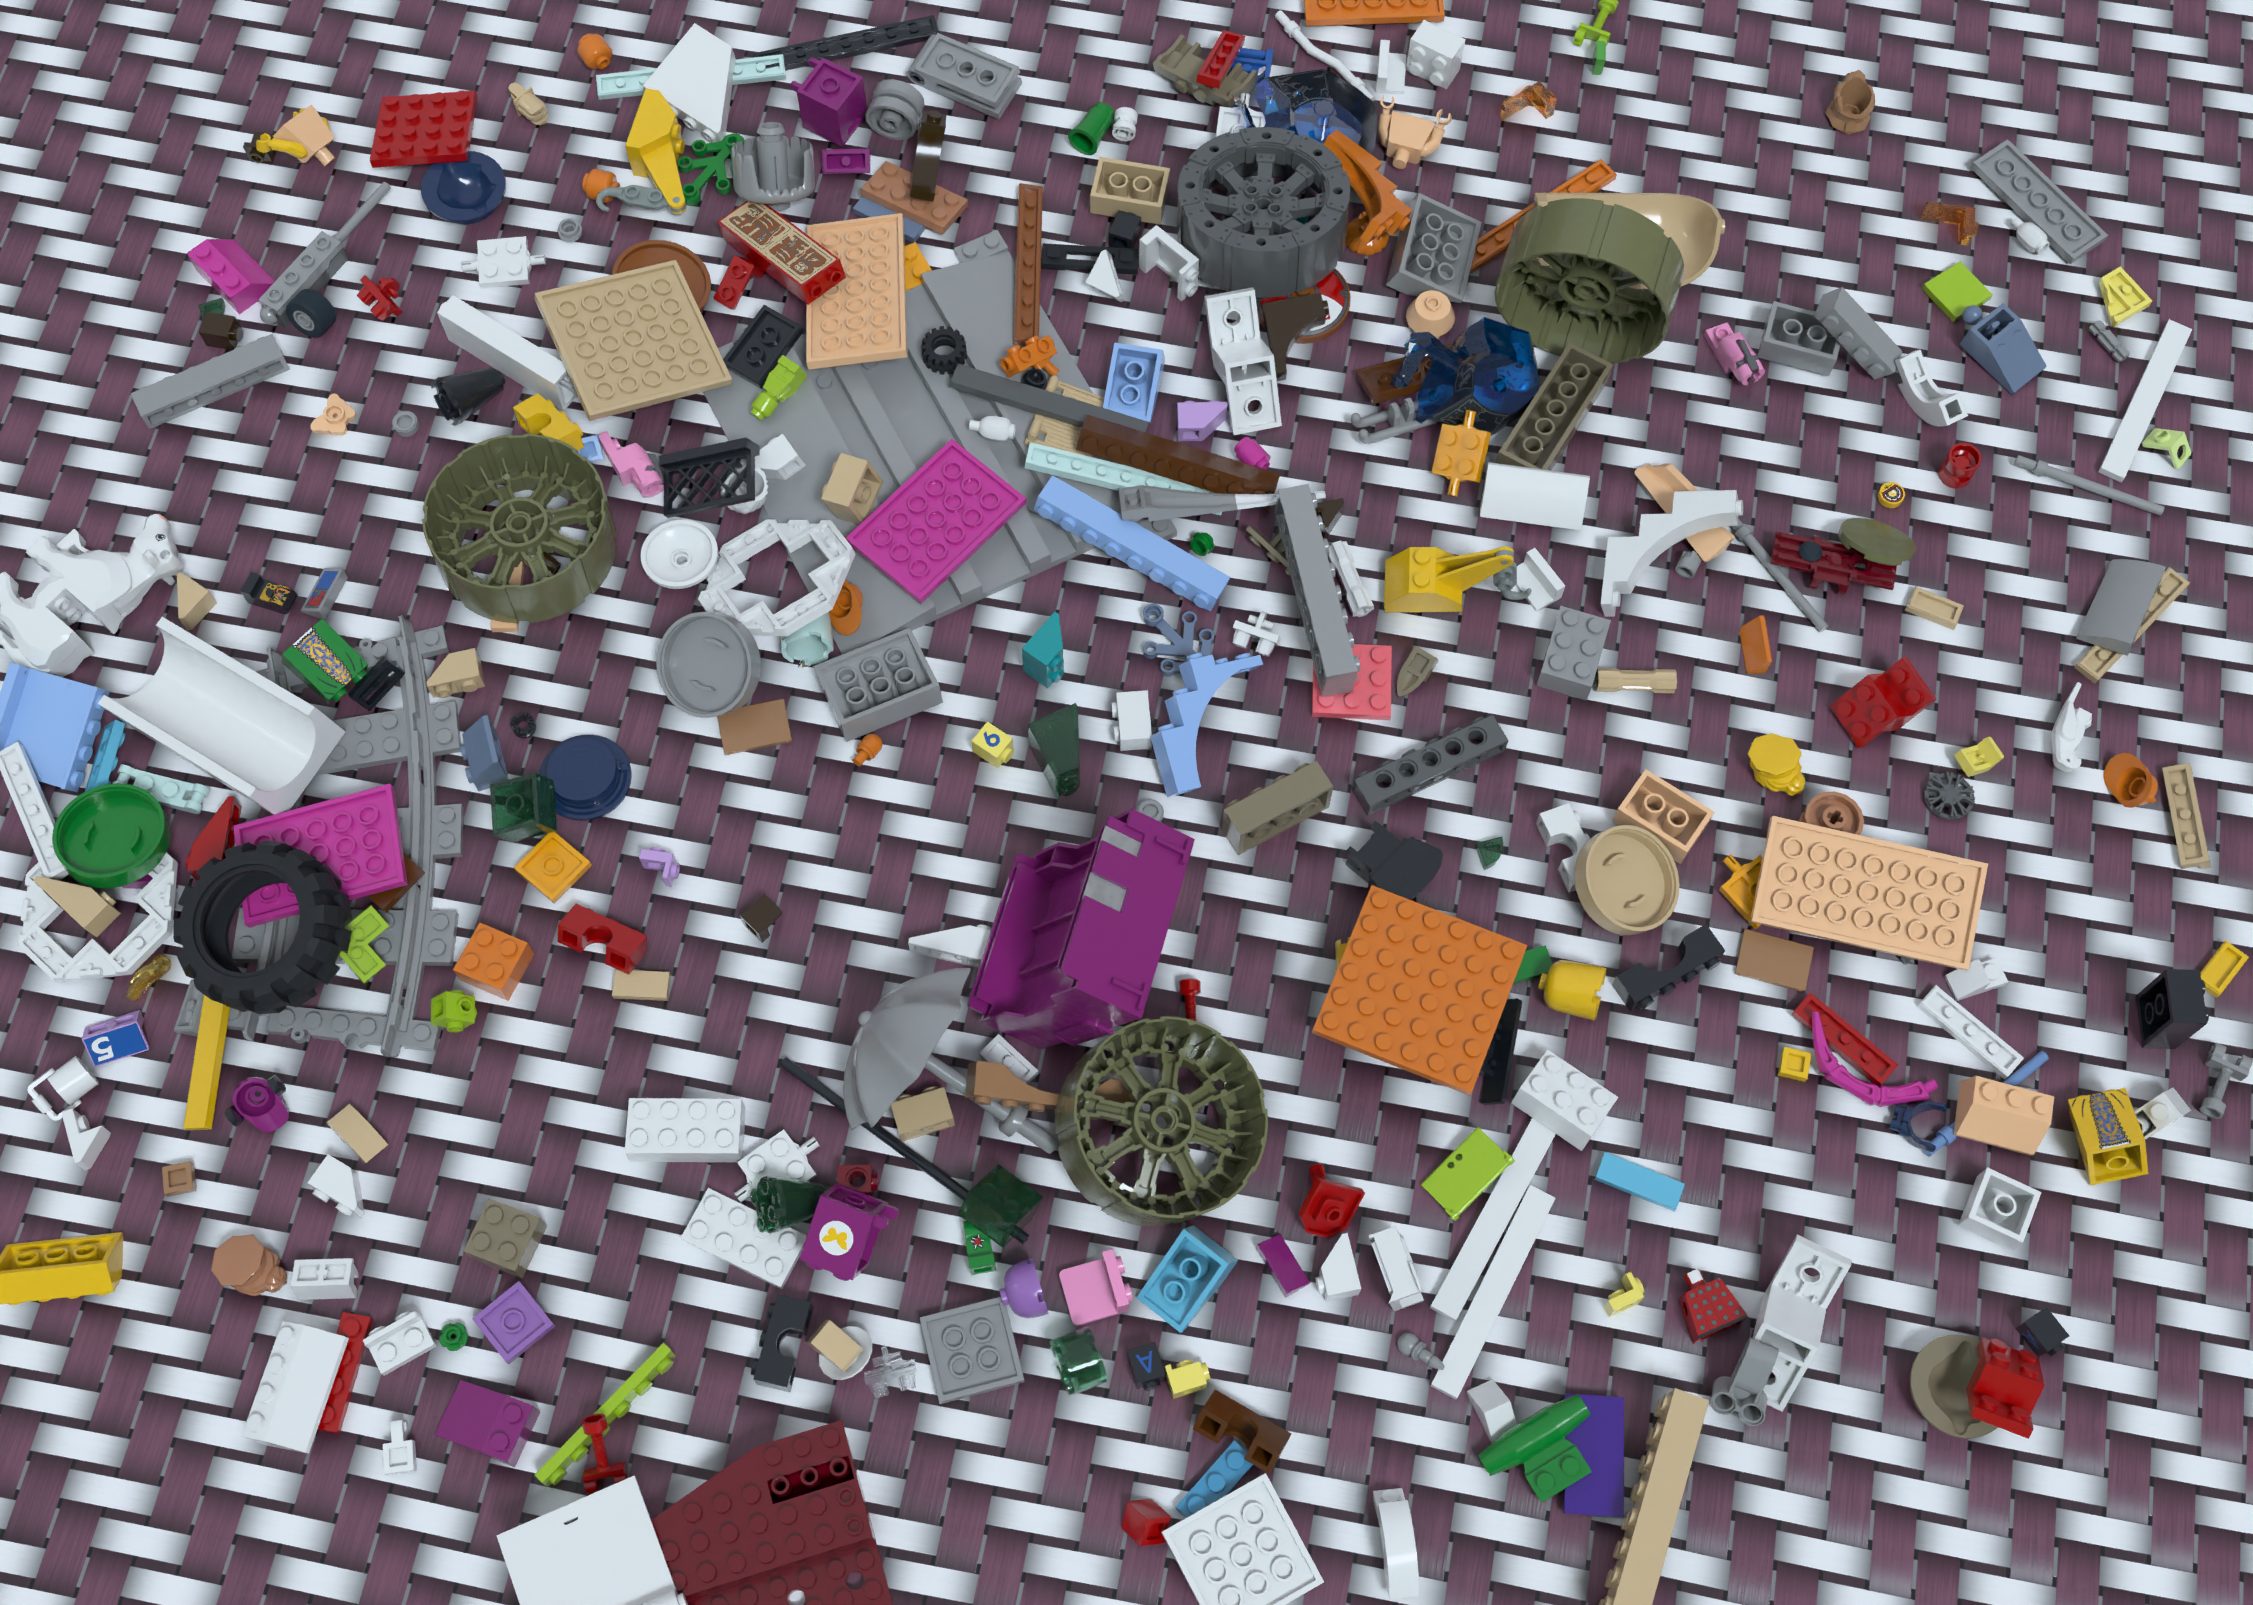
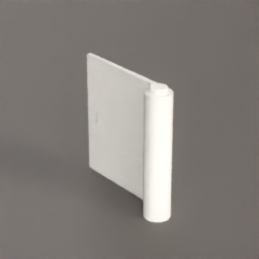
M635 1475L497 1535L520 1605H688L684 1594L678 1595Z

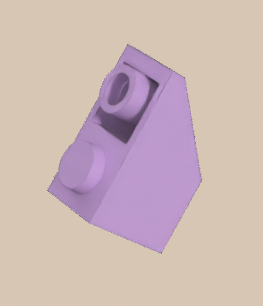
M1212 400L1209 402L1185 401L1177 403L1178 442L1203 441L1227 419V402Z

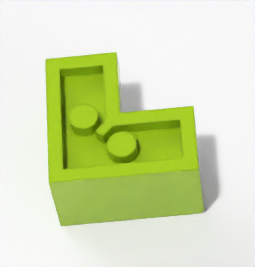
M372 906L345 926V929L352 931L348 953L341 951L339 954L341 960L364 985L386 966L368 944L390 927Z

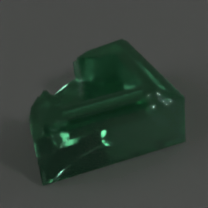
M223 298L198 304L202 320L206 312L225 313Z
M1502 836L1476 843L1475 847L1484 870L1491 868L1499 860L1503 849Z

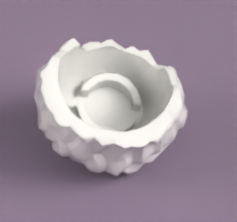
M746 466L737 469V471L741 474ZM755 467L754 501L727 507L744 515L761 508L768 494V481L764 471ZM732 472L724 483L730 488L738 476ZM743 481L735 493L738 496L747 494V484ZM721 486L720 494L723 497L727 490Z

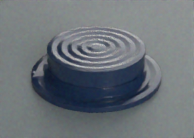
M469 151L467 161L433 163L426 171L421 183L422 199L429 211L438 218L457 224H474L489 217L501 203L506 191V178L501 166L488 155L475 151Z
M589 734L574 736L556 745L543 760L538 776L539 789L545 803L558 815L577 821L593 820L607 815L621 804L630 789L632 770L627 755L612 740Z

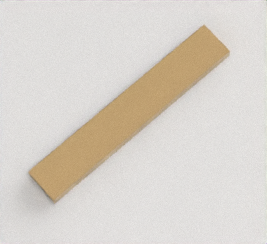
M2170 567L2164 572L2162 581L2135 641L2190 584V582ZM2094 645L2074 668L2095 684L2123 654Z

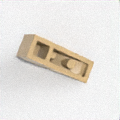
M36 876L33 879L74 920L95 937H98L121 914L113 906L116 901L105 891L99 894L90 887Z

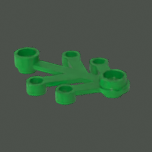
M735 133L728 134L722 141L707 144L703 140H696L692 144L693 153L696 156L701 157L711 152L719 153L717 156L691 160L688 156H682L678 159L679 170L683 173L705 168L692 184L688 183L683 186L682 190L686 205L694 206L700 202V190L715 173H717L718 179L716 182L718 193L721 195L730 193L731 184L727 179L724 162L731 156L733 145L742 141L744 146L745 140L741 135ZM731 164L730 170H731V174H732V176H733L732 164Z

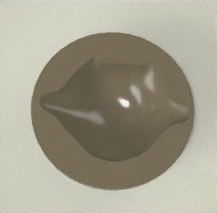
M1964 1335L1943 1336L1931 1341L1922 1348L1915 1357L1911 1367L1910 1390L1917 1409L1933 1427L1953 1437L1970 1439L1987 1435L1998 1427L1970 1417L1966 1388L1980 1360L1977 1348L1980 1340Z

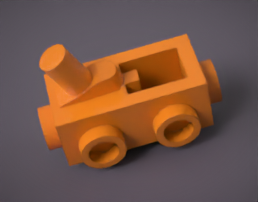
M1036 335L1025 341V347L1021 348L1018 344L1006 351L1008 356L1000 360L1001 368L1006 372L1008 378L1032 366L1034 369L1043 368L1050 376L1056 375L1059 372V369L1049 361L1053 355L1058 353L1054 341L1049 335L1041 339Z

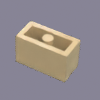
M930 1087L923 1090L922 1094L913 1097L911 1095H903L896 1098L895 1102L891 1104L902 1142L955 1126L944 1087L939 1089L938 1087Z

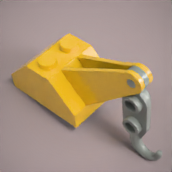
M645 88L625 147L633 175L645 178L650 177L657 189L638 185L620 188L607 187L598 193L596 204L601 210L608 212L610 209L603 204V200L606 197L612 196L617 197L630 206L651 210H660L668 207L672 213L681 214L687 208L677 168L679 154H683L685 148V141L681 137V125L678 124L676 113L661 92Z
M1409 547L1385 560V613L1462 612L1463 591L1492 575L1494 585L1500 590L1502 596L1507 599L1520 600L1527 598L1532 590L1528 588L1524 592L1511 591L1517 584V565L1514 563V550L1510 547H1499L1455 556L1437 547Z

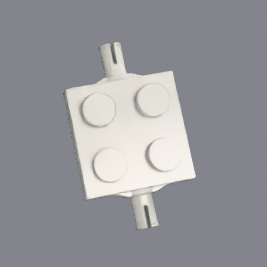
M1241 93L1239 107L1228 108L1220 106L1216 137L1227 132L1231 134L1237 133L1239 129L1246 127H1265L1267 113L1257 112L1248 108L1250 94L1246 93L1244 102L1245 93Z
M526 236L478 240L476 261H461L463 272L478 271L481 288L530 284L532 265H546L545 254L530 255L528 240Z
M783 1129L737 1162L746 1175L748 1184L735 1192V1196L741 1203L755 1193L772 1209L817 1176L809 1165L806 1155L820 1147L819 1143L812 1137L799 1146L791 1140Z

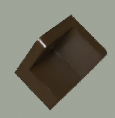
M764 894L741 915L743 925L763 943L770 936L768 927L782 915V911Z

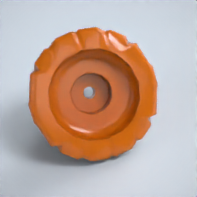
M1363 211L1359 217L1352 219L1348 223L1346 246L1351 251L1356 252V254L1369 256L1381 252L1386 247L1389 241V233L1384 232L1379 240L1375 238L1368 244L1361 240L1360 237L1369 225L1367 211Z

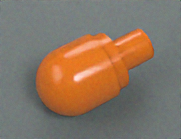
M876 734L866 735L857 745V755L852 759L853 763L861 766L865 760L870 761L874 759L882 749V739Z

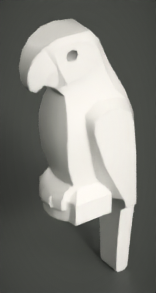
M2079 682L2076 683L2070 692L2051 732L2053 763L2055 767L2064 772L2075 771L2081 765V758L2078 759L2074 751L2081 743L2085 729L2091 726L2092 721L2091 713L2080 707L2074 709L2073 703L2081 687Z

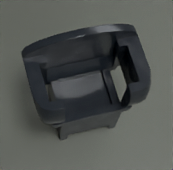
M1375 821L1372 824L1371 830L1374 833L1371 835V839L1358 852L1351 846L1347 849L1349 859L1346 861V866L1368 883V892L1371 885L1411 900L1422 892L1434 879L1441 867L1443 853L1441 849L1420 841L1413 836L1400 841Z

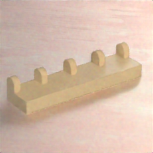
M2185 763L2163 767V776L2182 869L2197 866L2201 869L2210 868L2211 863L2191 764Z

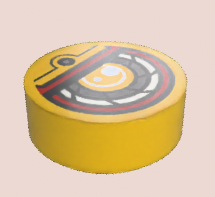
M1887 482L1881 486L1877 498L1884 507L1896 508L1902 503L1905 491L1899 484Z

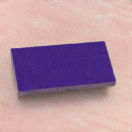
M1565 1393L1564 1399L1574 1396L1576 1394ZM1579 1394L1591 1415L1567 1435L1565 1439L1576 1445L1592 1473L1563 1490V1514L1622 1519L1624 1518V1397Z

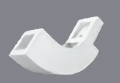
M1916 350L1895 360L1903 381L1898 384L1907 403L1921 419L1931 425L1940 427L1948 426L1968 416L1960 392L1953 394L1945 393L1933 382L1921 350Z
M1402 1488L1373 1491V1501L1381 1532L1384 1579L1389 1600L1419 1597L1417 1552L1408 1500H1405Z

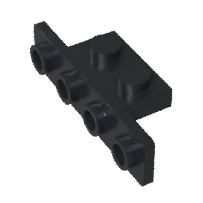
M1518 998L1507 999L1479 1075L1485 1077L1480 1101L1484 1105L1504 1104L1506 1101L1522 1008V1000Z

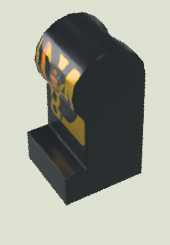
M253 572L250 573L240 591L249 604L281 614H288L298 597L297 593L289 587L277 585Z

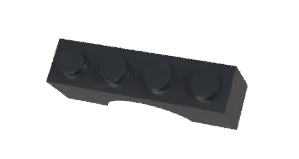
M1707 924L1682 939L1679 945L1680 963L1675 968L1667 971H1655L1638 963L1616 976L1612 986L1630 1012L1638 1007L1640 1010L1645 1009L1654 1002L1653 998L1660 994L1663 997L1669 995L1677 988L1675 985L1682 981L1687 984L1699 976V971L1704 968L1707 971L1712 970L1721 963L1720 958L1724 954L1725 949Z

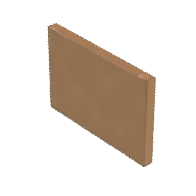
M784 699L744 706L731 714L718 716L725 755L792 742Z
M1744 929L1734 974L1804 993L1806 991L1814 947Z

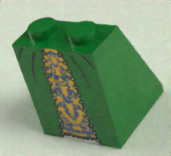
M323 619L317 622L282 654V664L327 703H330L333 699L338 702L348 692L345 688L350 683L354 682L357 684L367 674L365 670L368 667V663Z

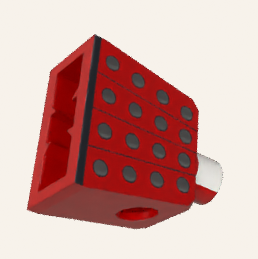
M1699 1269L1683 1276L1690 1291L1684 1293L1679 1298V1303L1693 1344L1739 1325L1748 1318L1746 1312L1720 1278L1706 1283Z

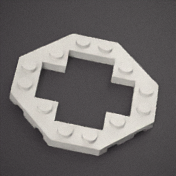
M766 519L722 545L718 564L715 565L713 571L708 576L706 590L701 591L698 600L706 612H720L730 615L745 625L752 635L789 636L833 609L856 554L852 546L831 520H821L819 524L809 523L808 520H789L788 523H777L776 519ZM781 540L790 553L810 541L816 544L828 560L827 563L808 573L810 580L817 589L774 615L764 601L759 602L740 614L725 592L746 580L737 565L765 548L770 547L775 542Z
M166 852L160 863L148 873L153 879L133 899L150 915L111 954L92 938L74 957H71L44 930L64 909L33 881L36 876L45 878L38 862L26 874L25 878L27 895L22 905L21 921L24 923L23 933L19 935L18 946L56 982L132 975L172 935L178 862Z

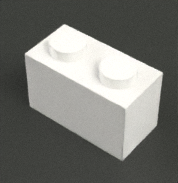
M1148 690L1117 692L1116 702H1112L1111 706L1112 718L1118 719V726H1114V741L1120 742V751L1152 749Z

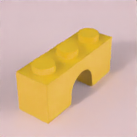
M537 393L513 407L518 424L526 433L540 434L557 439L572 446L577 451L584 448L581 438L583 432L579 425L570 422L567 415L563 411L559 412L550 399L546 400Z

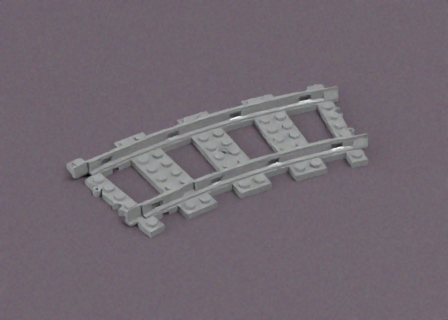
M401 615L398 616L403 637L381 640L373 645L370 639H363L359 643L361 650L358 651L353 648L368 663V667L365 670L367 673L383 656L388 658L390 662L392 661L398 665V668L400 667L404 670L405 674L400 679L403 709L332 720L345 731V734L315 774L316 776L408 761L409 807L397 808L403 852L425 874L421 877L420 889L417 881L405 894L403 910H389L387 913L383 910H376L390 927L368 945L386 965H396L387 1015L384 1017L286 1006V1009L280 1013L260 1015L252 1011L242 1012L230 1008L227 1029L242 1030L243 1037L246 1040L253 1041L259 1016L269 1017L266 1029L269 1034L288 1036L291 1033V1038L299 1044L307 1040L308 1032L314 1039L340 1041L345 1047L348 1046L349 1039L358 1037L359 1041L357 1044L361 1049L367 1045L381 1046V1053L385 1057L392 1058L399 1055L401 1046L412 1050L436 1052L442 1027L432 1026L429 1021L415 1019L425 966H453L459 914L457 911H432L436 859L463 857L464 807L462 804L437 805L435 756L461 752L458 705L456 701L430 705L429 689L426 684L427 675L424 658L450 652L443 625L414 632L412 623ZM267 648L269 656L267 659L268 668L255 672L294 694L293 691L308 687L282 664V656L272 648ZM412 663H413V666H414L415 677H414V675L412 674V667H411V664H412ZM421 770L424 773V785L421 783ZM302 794L290 810L302 807ZM246 819V822L253 821V820H257V819ZM239 908L232 952L233 961L239 963H258L256 971L265 969L277 962L288 951L296 937L300 914L249 928L244 924L243 908ZM351 909L352 919L346 920L345 926L365 910ZM338 956L337 961H336L335 964H345V963H344V962L341 960V958ZM403 989H407L404 1006H402L400 1004Z

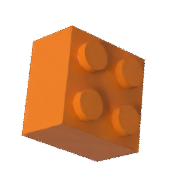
M479 922L453 971L460 981L509 1001L531 962L534 952L527 942Z

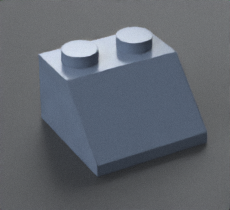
M488 715L482 716L462 734L464 744L460 745L463 759L468 760L469 768H465L468 782L474 783L478 792L510 783L499 736Z

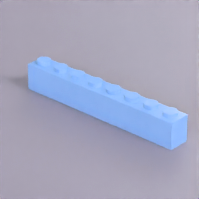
M1053 475L1037 498L1034 511L1039 513L1040 516L1055 522L1064 530L1081 537L1085 542L1102 549L1109 556L1116 557L1128 564L1130 568L1149 576L1153 581L1170 588L1174 593L1189 599L1200 608L1211 612L1230 579L1228 575L1139 524L1129 520L1122 521L1121 514Z

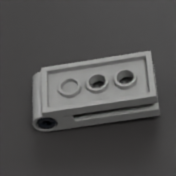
M939 33L930 35L906 73L908 78L916 85L997 119L1001 118L1022 85V80L1018 77L1020 73L1019 66Z

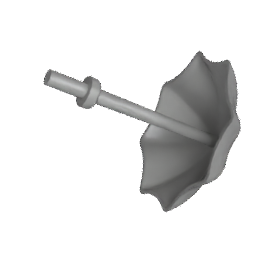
M971 968L941 970L906 981L887 993L872 1011H864L859 1015L858 1020L861 1026L853 1040L846 1063L843 1083L844 1105L851 1130L863 1123H869L871 1128L874 1127L896 1098L920 1076L924 1068L965 1095L967 1078L931 1053L961 1008L960 997ZM991 1101V1105L977 1104L1000 1120L999 1130L1006 1136L1010 1137L1015 1132H1018L1048 1154L1052 1153L1058 1145L1059 1139L1026 1117L1028 1113L1026 1106L1018 1105V1108L1014 1109L1001 1107V1102Z

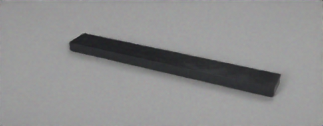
M934 15L752 54L753 58L783 54L785 71L810 66L808 61L811 57L819 61L822 58L834 61L927 41L930 35H936L939 33ZM775 63V64H770V65H765V66H766V69H767V68H772V67H776V66H780V65H779V63Z

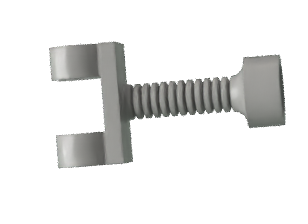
M2217 1042L2215 1046L2212 1045L2204 1065L2219 1071L2211 1097L2204 1098L2200 1107L2202 1114L2214 1119H2220L2224 1115L2226 1105L2222 1102L2230 1077L2242 1081L2248 1076L2253 1063V1059L2242 1055V1058H2238L2235 1065L2223 1060L2226 1046Z

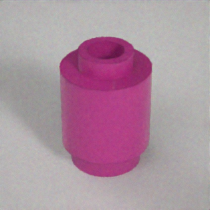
M1245 437L1236 444L1234 451L1236 457L1241 462L1263 469L1269 467L1270 455L1254 439Z

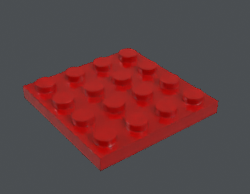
M476 91L382 97L370 155L372 168L467 161L478 100Z

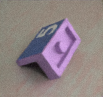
M140 1010L85 1027L82 1041L94 1067L150 1050L149 1043L142 1030L144 1018Z

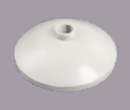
M673 520L658 526L647 536L641 549V563L647 576L656 584L670 589H683L700 583L710 575L718 559V546L713 534L704 525L691 520ZM686 561L685 564L679 565L680 562Z

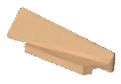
M1647 463L1637 468L1634 472L1666 514H1672L1675 491H1698L1672 463H1664L1662 465ZM1724 527L1696 533L1686 539L1702 560L1708 562L1723 554L1735 536Z

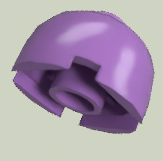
M1029 1258L1012 1265L1004 1276L1005 1288L999 1289L1003 1305L1010 1304L1013 1313L1022 1318L1030 1319L1049 1314L1033 1259Z

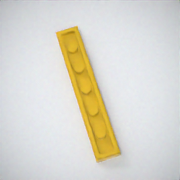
M205 995L183 1129L190 1131L212 1129L230 1007L213 1001Z

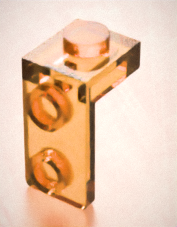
M1538 81L1532 86H1526L1514 97H1508L1502 103L1500 118L1505 120L1532 104L1547 119L1554 115L1557 99L1551 91H1548Z
M1928 201L1921 213L1922 220L1957 224L1959 245L1967 246L1971 237H1975L1978 231V222H1975L1976 208Z

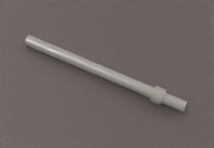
M2018 455L2014 462L2015 465L2032 470V474L2041 477L2046 475L2158 516L2162 515L2165 508L2153 502L2048 466V462L2039 459L2034 461Z
M1738 518V526H1732L1736 531L1735 535L1738 539L1748 545L1820 632L1824 631L1828 624L1778 565L1770 564V555L1752 535L1753 531L1747 524L1744 525Z

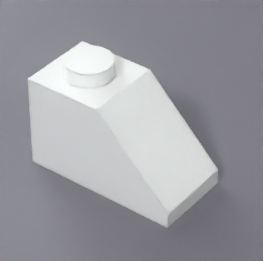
M1348 1233L1340 1236L1323 1263L1319 1277L1315 1278L1318 1293L1324 1294L1325 1302L1356 1296L1361 1291Z

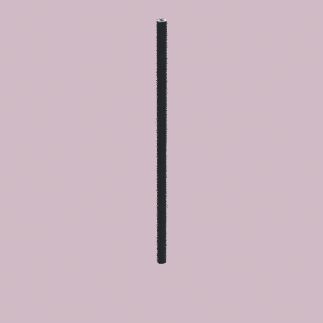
M784 1058L780 1064L783 1069L846 1114L842 1097L789 1058ZM869 1123L861 1124L862 1127L1017 1241L1024 1244L1028 1240L1029 1234L876 1123L872 1128Z

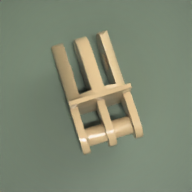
M511 83L508 88L518 116L524 115L535 125L545 124L548 120L546 105L534 95L532 87L526 90L518 83Z

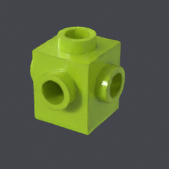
M453 990L445 991L431 999L432 1026L447 1028L448 1032H461L464 1028L475 1023L477 1009L474 996L464 995L463 991Z

